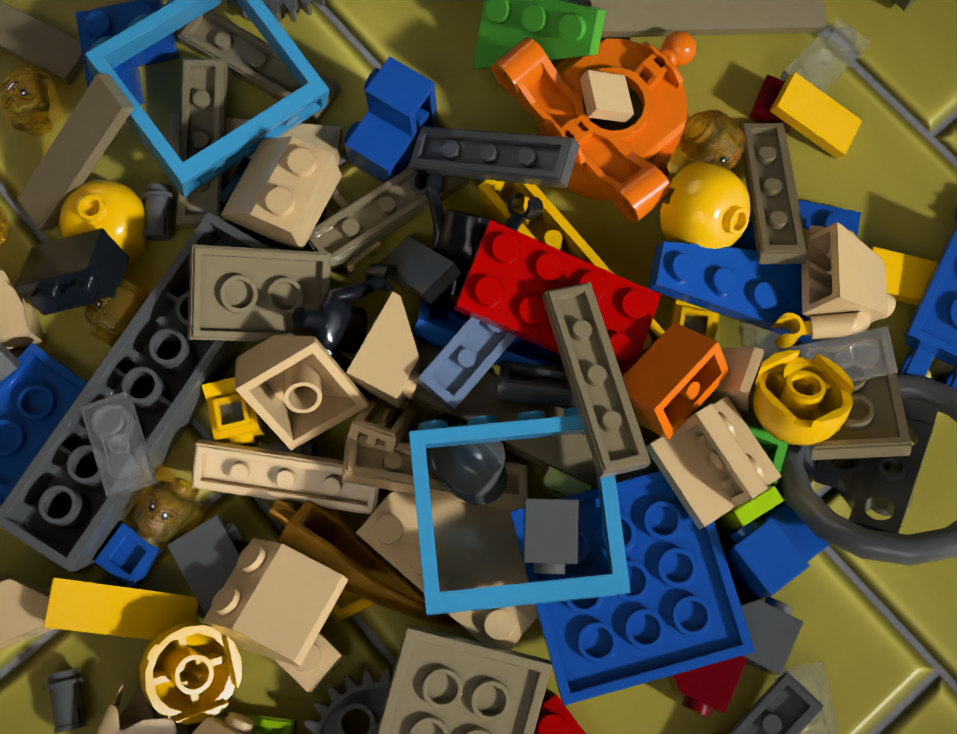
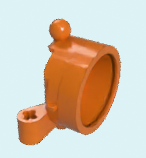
M686 31L672 32L663 41L662 49H658L646 41L639 44L625 39L606 38L600 41L598 55L559 59L553 62L550 61L545 51L534 39L530 37L524 38L492 64L491 68L496 80L536 120V135L574 138L580 144L567 189L586 198L613 201L618 210L628 220L637 223L672 194V188L668 187L670 185L667 179L670 173L668 168L675 155L687 119V99L683 87L684 79L676 66L682 67L690 63L695 57L697 47L693 36ZM587 70L625 75L627 86L633 89L641 100L643 109L641 117L635 124L623 130L611 131L598 127L590 121L584 112V97L579 78Z

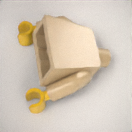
M838 222L828 227L810 225L809 230L804 229L808 255L805 264H801L802 314L809 317V321H803L795 313L783 314L774 323L772 328L783 327L788 329L790 333L779 335L774 344L780 348H789L794 345L801 335H810L812 340L845 337L863 332L868 329L870 323L890 316L896 307V300L887 292L885 264L882 258L860 241L854 232L846 229Z

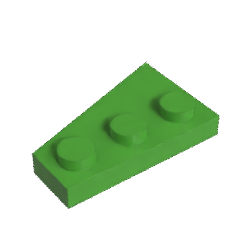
M484 0L473 69L491 68L496 60L526 37L534 39L542 47L550 60L598 55L607 10L568 0Z

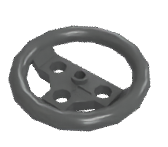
M896 373L910 439L915 444L911 447L910 456L811 460L809 446L788 444L780 471L782 477L778 481L787 506L818 538L861 559L910 566L957 557V520L941 529L910 535L900 534L907 510L912 504L914 489L931 440L937 413L946 414L957 422L956 388L923 375ZM837 460H848L854 463L856 467L844 470L837 468L832 463ZM806 472L816 483L838 489L852 510L849 520L836 514L813 491ZM871 509L878 514L891 517L886 520H876L871 518L866 512Z

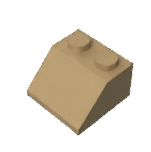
M293 136L262 139L221 213L222 218L297 251H302L342 177L334 154Z
M273 335L236 357L235 390L291 451L369 406L366 397L316 337Z
M252 538L249 545L239 555L237 565L223 588L214 596L212 606L204 617L203 622L222 635H227L235 643L236 647L241 650L300 667L347 584L348 579L283 543Z

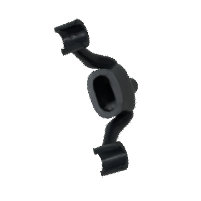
M416 170L411 173L410 186L415 193L427 195L433 222L432 250L455 262L462 272L445 290V293L459 296L465 281L466 272L469 271L490 219L451 209H445L444 214L439 194L445 185L443 177L438 173H431L427 184V172L425 170ZM515 193L510 196L507 208L511 216L504 226L517 231L526 219L534 220L538 218L543 211V203L540 198L531 197L528 200V207L525 211L524 194Z
M372 263L367 268L366 281L327 291L320 300L317 311L298 307L293 313V323L300 327L313 329V337L317 338L345 373L351 362L336 351H344L351 354L358 352L365 339L368 320L365 309L350 305L344 301L360 299L376 290L393 291L394 287L389 286L387 276L390 271H397L396 265ZM356 386V387L361 391V393L365 396V392H366V391L363 390L362 388Z

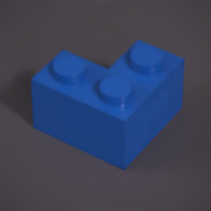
M134 0L75 12L87 88L94 79L89 72L85 53L90 51L91 46L102 37H113L128 28L130 22L139 15L146 13L151 15L165 6L163 0ZM175 32L113 68L140 105L145 104L139 66L178 59L179 52Z
M390 56L381 69L375 68L368 76L364 90L369 111L361 122L356 121L351 125L344 139L349 163L382 183L402 172L409 164L421 126L435 127L438 123L435 83Z
M781 502L759 516L762 520L758 524L753 520L743 527L736 528L721 540L726 547L723 551L731 576L750 601L774 595L810 567L807 562L830 545V543L818 538L787 506L786 502Z

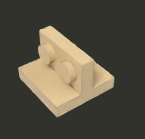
M728 396L714 404H709L692 415L669 440L661 436L646 446L653 461L698 529L706 527L736 506L755 498L769 489L768 485L782 477Z

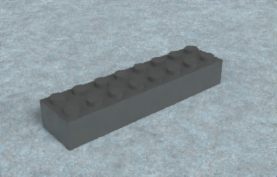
M207 212L0 506L1 528L67 571L83 575L89 573L98 555L123 523L205 402L206 398L201 385L219 381L245 343L242 341L187 340L190 246L193 244L270 249L210 212Z

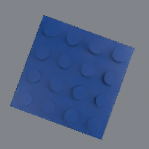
M661 471L616 483L631 593L535 604L563 706L755 652L715 522L713 521L706 527L698 529ZM598 488L558 498L579 500L578 564H565V574L534 573V563L523 562L528 582L609 574ZM524 508L510 511V517L523 560Z

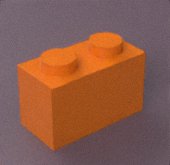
M674 322L622 377L638 424L669 440L730 374V370L718 341Z

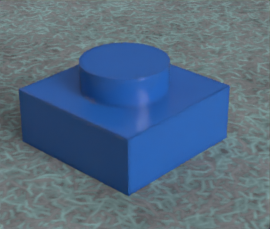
M122 523L94 562L129 587L137 589L162 555L164 549L128 524Z

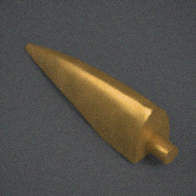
M277 500L270 509L268 516L285 527L278 543H283L345 576L348 582L344 590L413 618L448 628L454 623L455 620L448 614L426 616L424 595L376 555L345 523L310 500H307L298 511L290 508L280 500Z

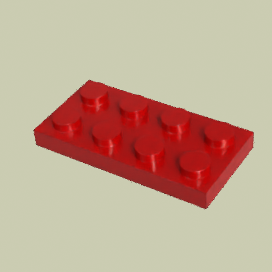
M490 220L485 228L453 309L560 355L542 300L544 292L591 282L623 376L639 359L662 294Z

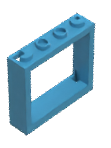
M168 0L163 8L151 15L146 13L133 19L128 28L113 37L105 36L100 38L91 46L90 51L85 53L89 72L93 78L96 74H110L130 101L134 109L126 119V122L183 198L241 162L244 156L249 157L255 153L262 139L280 137L327 106L330 89L262 0L236 1L301 88L182 162L113 68L226 0Z
M577 407L564 410V416L545 418V412L530 411L517 414L516 421L497 423L496 416H478L467 419L468 426L448 427L447 421L437 420L422 422L418 424L419 430L409 431L426 616L631 593L616 477L613 475L599 479L597 470L596 477L609 574L439 591L426 448L585 433Z

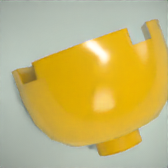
M697 161L685 166L668 186L675 189L669 204L662 202L660 223L666 241L698 244L701 247L713 249L731 247L742 236L749 222L750 196L746 186L733 172L719 165Z
M94 180L85 183L68 195L60 209L58 225L63 239L103 228L130 257L128 264L139 257L147 246L145 243L146 238L143 236L145 229V204L132 189L114 180Z
M786 350L774 353L762 362L753 386L752 402L757 420L764 430L773 437L792 445L809 446L829 439L845 423L854 402L851 396L854 390L852 380L842 367L822 355L816 354L814 360L806 357H798L800 350Z
M195 621L175 623L160 631L146 646L139 664L140 685L148 703L165 718L185 725L200 723L207 717H214L221 713L229 704L227 700L232 695L234 688L239 687L242 678L241 657L235 643L227 635H222L211 626Z

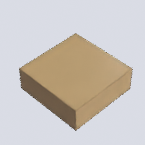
M587 70L579 78L588 118L626 122L634 115L625 75Z

